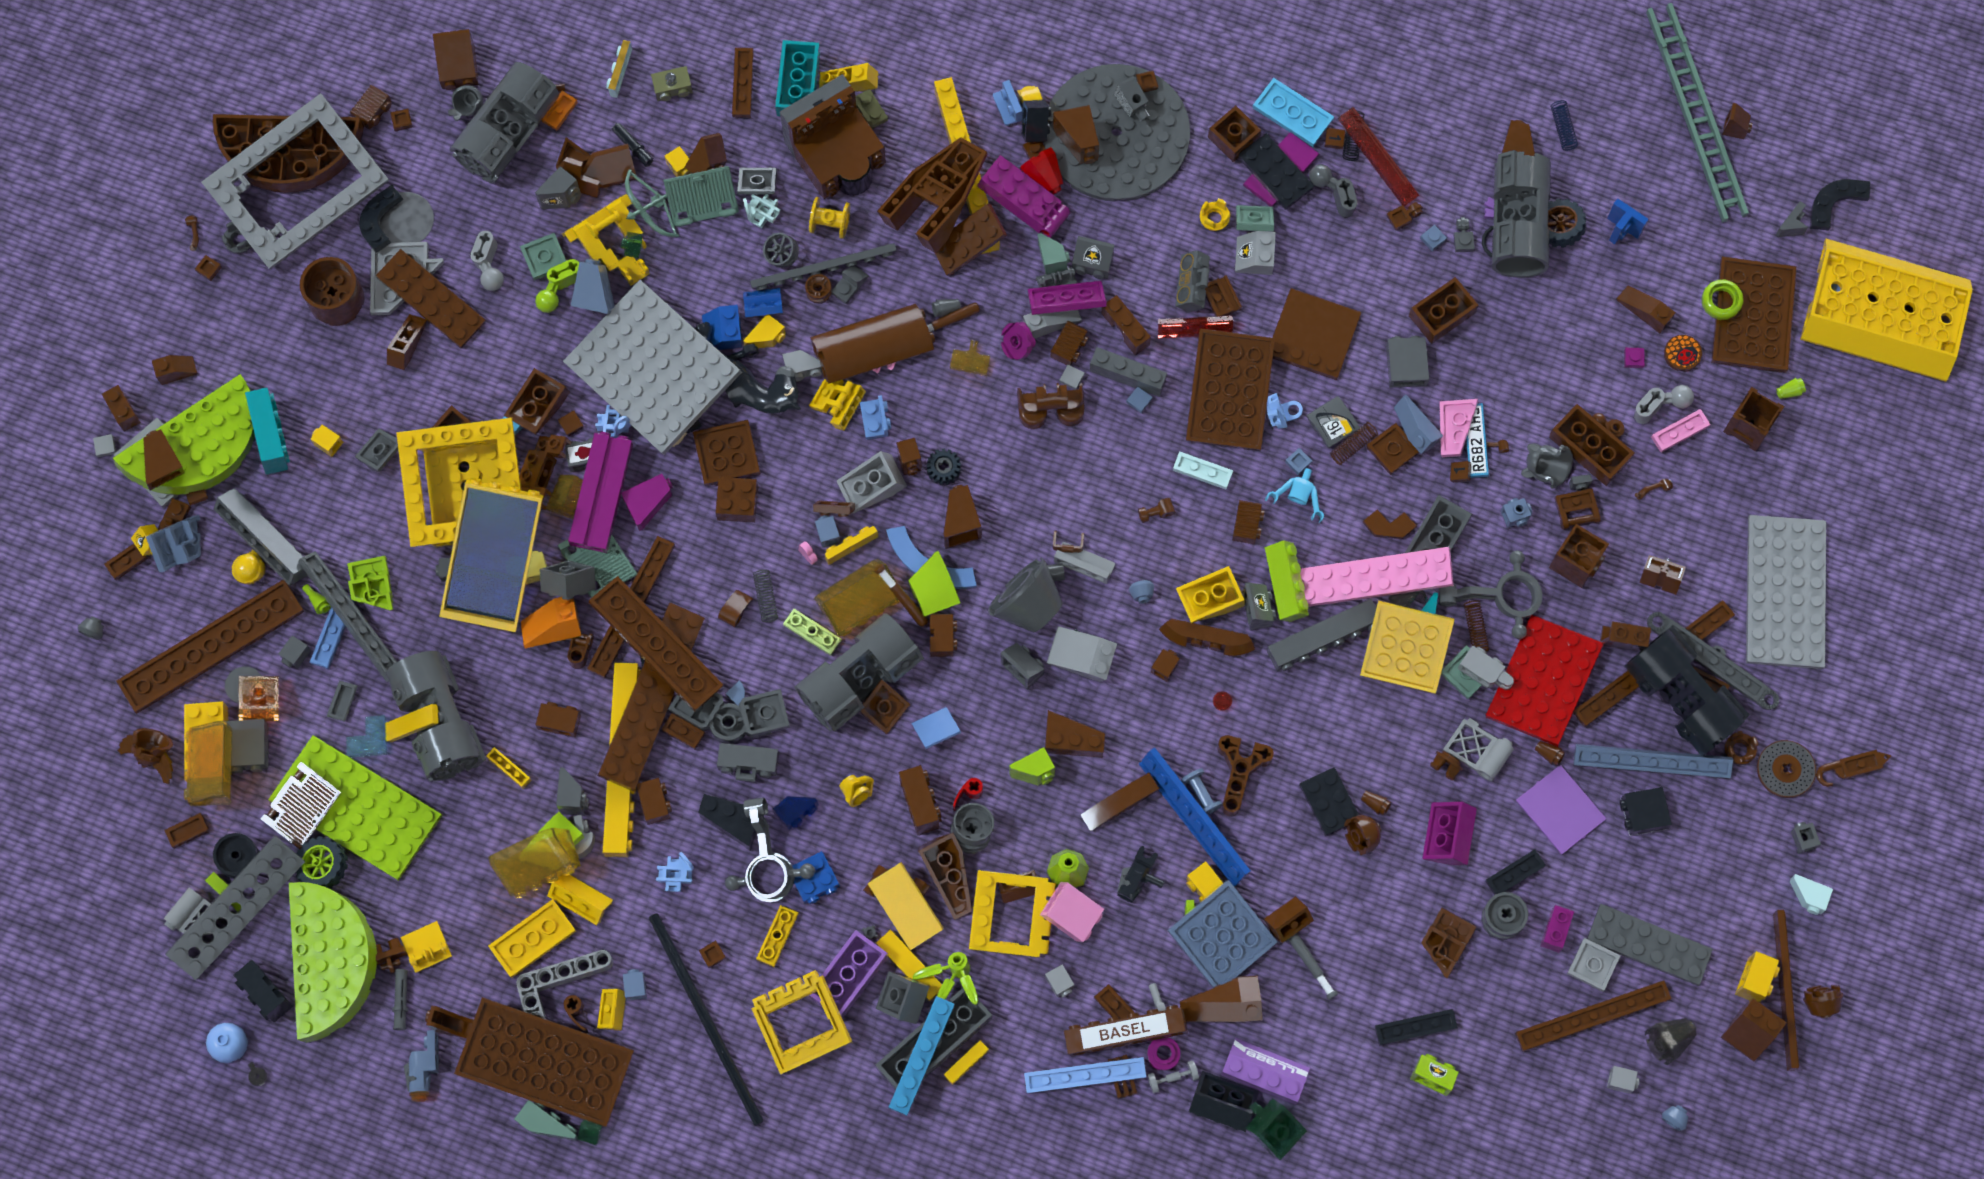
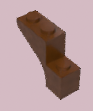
M431 1006L425 1017L426 1025L435 1032L459 1037L463 1041L467 1040L474 1021L437 1006Z

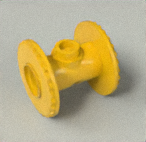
M816 197L810 213L809 232L814 233L817 224L840 228L839 238L844 239L850 218V203H845L842 212L821 208L820 197Z

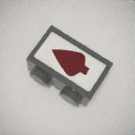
M589 438L584 442L573 441L571 445H565L570 472L586 469L593 438Z

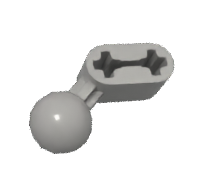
M481 231L476 238L470 256L475 266L482 271L480 277L481 285L486 290L495 291L501 288L504 282L502 272L491 266L498 244L491 232Z
M1686 385L1676 386L1671 392L1664 393L1660 388H1652L1637 404L1634 419L1640 424L1648 423L1663 404L1672 403L1676 408H1687L1694 401V393Z

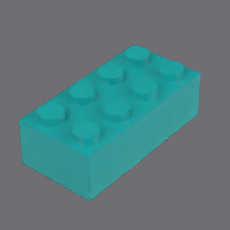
M783 40L775 105L777 116L780 117L781 110L817 89L820 61L819 43Z
M268 387L245 392L265 474L288 470L287 463H290V458L274 394H269Z

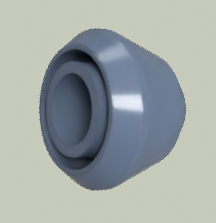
M1148 580L1138 581L1131 584L1129 592L1135 601H1138L1139 604L1150 602L1155 586Z
M1679 1105L1676 1107L1671 1106L1662 1113L1663 1121L1678 1131L1686 1129L1689 1117L1686 1115L1687 1110Z

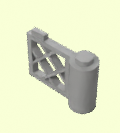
M1471 718L1468 721L1463 719L1443 751L1475 770L1484 779L1493 781L1513 752V744L1506 738L1497 739L1478 727L1479 723ZM1467 726L1472 729L1474 736L1463 738L1461 731ZM1485 737L1491 741L1488 746L1479 748L1477 739ZM1475 739L1477 748L1466 750L1464 741ZM1461 742L1463 751L1455 753L1450 750L1452 744ZM1478 752L1479 760L1477 763L1470 762L1467 754Z
M188 888L164 917L166 920L164 925L172 931L178 929L184 934L190 923L196 921L194 918L197 915L198 917L200 916L202 908L205 905L209 907L211 903L191 888ZM206 932L203 935H210L212 933Z

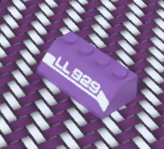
M1235 1038L1221 1076L1296 1105L1310 1068Z

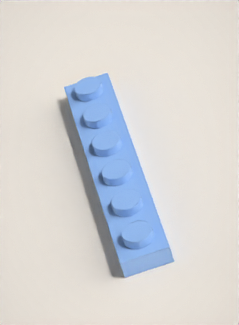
M1144 1057L1028 1072L1024 1073L1027 1093L1146 1078Z

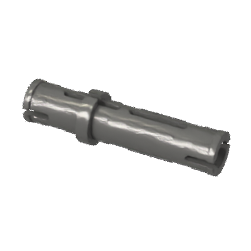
M406 969L395 970L394 1007H392V1012H394L393 1030L399 1031L406 1029V1013L408 1012V1007H406L408 970Z

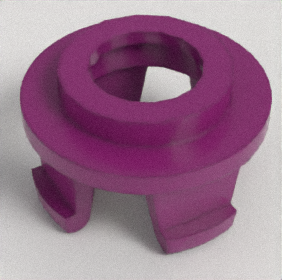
M1171 1038L1153 1040L1148 1047V1060L1156 1070H1169L1174 1068L1179 1062L1180 1048ZM1160 1046H1167L1171 1049V1057L1169 1059L1161 1060L1157 1056V1049Z

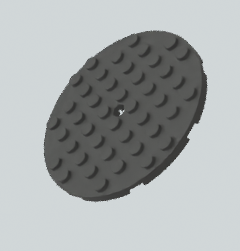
M1125 64L1096 66L1078 73L1056 92L1049 104L1051 107V117L1048 118L1050 134H1047V141H1044V147L1046 149L1053 148L1056 153L1061 176L1072 188L1084 195L1099 200L1114 201L1127 199V201L1156 192L1173 175H1176L1188 151L1190 124L1187 111L1179 95L1162 78L1155 75L1158 89L1144 92L1148 99L1145 109L1150 117L1140 122L1136 115L1132 117L1127 115L1115 98L1114 93L1121 82L1133 75L1136 78V74L1149 72L1143 68ZM1090 105L1099 142L1098 161L1092 164H1080L1053 131V112ZM1119 128L1122 133L1119 136H1115L1111 131Z

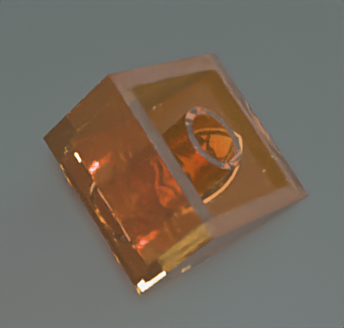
M239 676V720L265 719L266 721H278L279 677Z

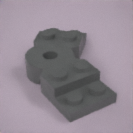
M781 689L743 698L739 706L732 703L724 704L722 695L716 693L696 712L677 695L669 707V711L700 730H711L712 735L718 741L725 744L736 743L743 739L745 735L757 738L772 734L771 732L790 727ZM731 719L734 721L732 726H724L726 720Z

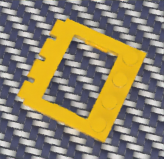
M978 870L969 949L1040 957V953L1048 954L1049 940H1042V936H1050L1051 923L1044 920L1040 914L1049 901L1046 900V897H1051L1055 892L1056 883L1048 882L1049 878ZM996 882L1006 883V885L1036 887L1029 946L1003 941L990 942Z
M816 970L803 975L805 984L800 977L786 983L785 986L788 992H786L782 985L768 992L770 1000L766 994L752 999L755 1007L751 1009L780 1075L852 1042L823 975L819 977ZM818 992L821 999L820 1003L827 1018L830 1019L833 1029L783 1051L767 1014Z

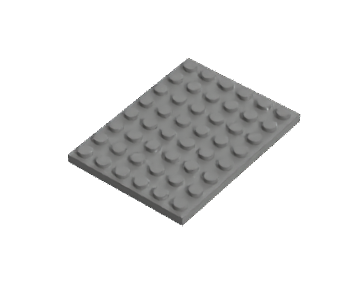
M641 280L631 288L614 306L611 313L607 314L563 361L621 416H627L630 419L629 423L663 455L671 449L742 373L740 369Z

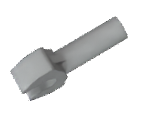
M1156 983L1150 984L1149 989L1155 1009H1158L1159 1012L1165 1011L1166 1008L1164 1002L1162 1003Z

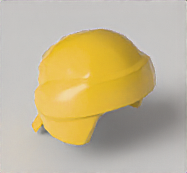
M253 549L249 553L238 556L232 564V574L242 584H254L265 575V564Z

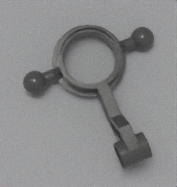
M1515 550L1509 556L1514 571L1502 576L1496 588L1468 586L1456 589L1455 584L1454 586L1439 588V605L1445 607L1455 606L1457 602L1474 598L1495 600L1496 606L1504 615L1515 619V626L1512 628L1513 637L1523 639L1527 635V629L1523 625V618L1534 614L1539 609L1542 602V590L1533 576L1521 571V564L1524 562L1525 556L1521 551ZM1516 580L1528 587L1531 592L1532 601L1527 610L1517 611L1506 604L1503 598V587L1506 582Z
M765 797L745 800L744 813L747 818L751 817V824L758 834L760 855L749 864L746 877L738 878L735 875H730L725 880V886L728 890L735 891L740 886L747 885L751 893L759 900L776 902L789 894L795 877L801 876L804 879H811L815 875V868L813 865L806 863L800 869H793L787 858L780 854L772 853L769 824L764 815L768 814V805ZM775 860L784 870V882L777 892L766 895L756 888L754 872L763 861Z

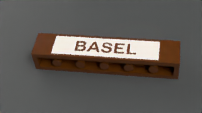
M1178 1005L1166 1007L1165 1011L1159 1012L1158 1009L1146 1011L1147 1014L1139 1016V1013L1127 1015L1125 1019L1112 1017L1107 1019L1108 1022L1105 1023L1092 1021L1085 1027H1081V1025L1069 1026V1030H1064L1068 1055L1072 1057L1188 1034L1184 1010L1181 1007L1178 1008Z

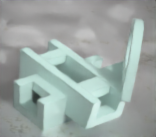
M752 194L750 203H747L746 198L743 199L748 220L761 229L766 221L773 223L780 213V209L777 208L778 200L775 199L773 201L769 199L768 194H765L763 199Z

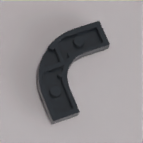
M1841 179L1823 187L1812 204L1810 229L1829 231L1832 207L1840 200L1868 201L1870 198V181Z
M393 185L369 200L360 216L359 227L362 236L375 253L391 243L380 228L382 216L389 209L403 201L402 196Z

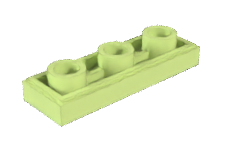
M796 609L792 610L783 623V626L830 656L842 641L841 638ZM812 629L815 630L813 634L809 633Z

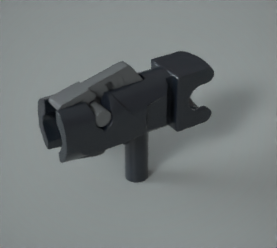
M1144 846L1139 848L1131 867L1122 869L1117 896L1130 903H1133L1135 898L1142 892L1144 883L1149 882L1159 888H1162L1165 881L1149 874L1158 858V854L1153 853L1150 858H1145L1143 856Z

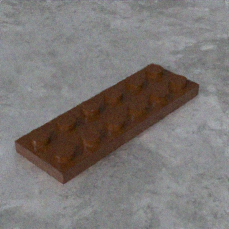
M402 249L375 275L379 281L460 349L486 322L482 316Z

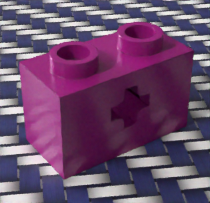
M1557 905L1552 908L1541 941V947L1558 953L1563 949L1574 911Z

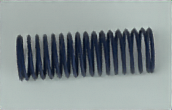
M1556 101L1550 107L1562 150L1575 149V146H1578L1577 137H1575L1576 134L1573 129L1569 108H1567V101Z

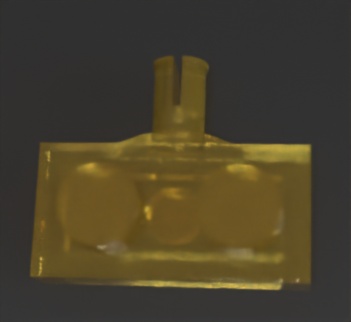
M974 340L970 341L969 351L953 349L950 369L987 376L990 356L976 352L978 341H975V343Z

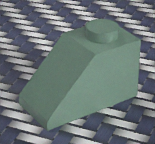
M1042 233L1037 234L1045 274L1067 270V263L1070 262L1068 251L1065 252L1063 245Z

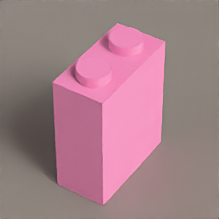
M1060 882L1040 915L1075 941L1084 942L1091 936L1093 926L1101 920L1104 908L1068 882Z

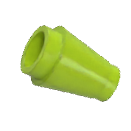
M1794 378L1776 389L1779 399L1802 396V393L1806 392L1801 378Z

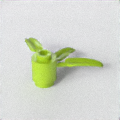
M962 952L951 954L948 958L947 966L942 967L941 964L931 965L917 971L913 975V979L918 980L941 974L943 970L950 969L952 976L950 980L948 978L944 980L937 997L946 1000L955 984L953 980L956 977L960 979L969 1000L974 1005L978 1003L976 989L970 975H968L970 965L966 955Z

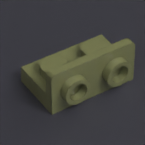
M870 89L855 96L857 109L872 129L888 121L887 115Z

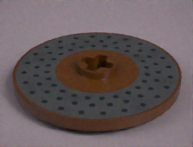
M1781 740L1768 745L1761 752L1757 761V774L1762 785L1770 793L1783 798H1793L1804 794L1812 786L1816 777V764L1813 756L1804 746L1794 741ZM1788 765L1790 767L1789 771L1783 772L1784 767Z

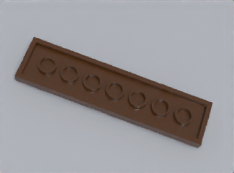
M618 576L589 600V604L694 712L723 688L724 685Z

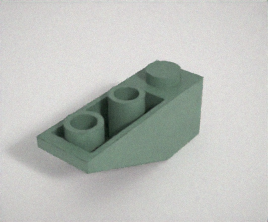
M530 1100L527 1101L514 1118L516 1122L532 1134L577 1141L579 1138L575 1135L577 1130L569 1124L563 1126L559 1123L561 1118L553 1112L550 1115L543 1111L545 1106L536 1102L533 1103Z

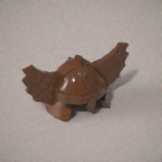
M141 728L122 739V742L119 744L120 748L117 750L121 755L124 753L134 754L138 764H141L143 768L153 766L160 773L163 783L170 784L173 768L171 765L172 761L167 752L173 746L171 738L160 731Z

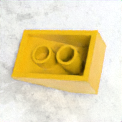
M1229 566L1176 588L1191 623L1227 614L1245 606L1244 598Z

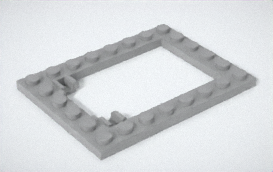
M320 93L201 183L271 270L389 182V179ZM319 121L362 176L288 232L280 222L275 224V227L271 230L266 231L264 227L260 228L239 201L241 199L239 195L251 186L244 175ZM240 179L242 183L236 187L234 183ZM279 233L283 234L280 238H275Z

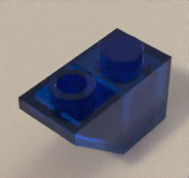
M787 796L773 808V812L790 830L792 827L794 829L803 822L802 819L805 816L814 814L819 804L816 798Z

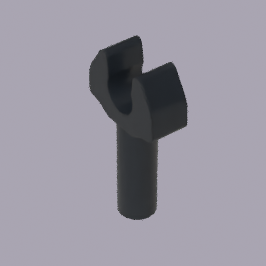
M755 344L743 346V350L727 357L734 360L744 357L753 358L759 354V350Z

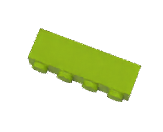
M1283 540L1265 547L1279 619L1292 622L1309 616V606L1304 594L1305 586L1301 579V568L1297 561V549L1294 543Z

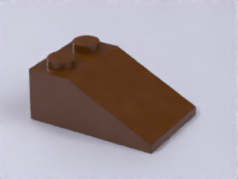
M534 368L504 416L512 418L513 422L536 435L560 409L570 391L566 386Z

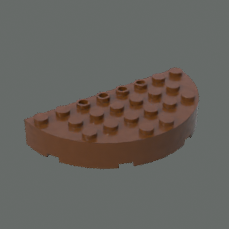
M213 114V131L219 149L226 161L229 162L289 116ZM340 117L357 140L361 142L364 125L360 117ZM317 121L244 175V177L250 184L265 190L283 193L299 192L312 189L331 180L348 165L350 160L322 124Z

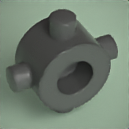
M874 925L862 929L866 938L869 940L877 939L878 935Z

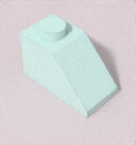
M1795 874L1790 879V883L1801 906L1806 908L1809 913L1815 915L1826 911L1833 889Z

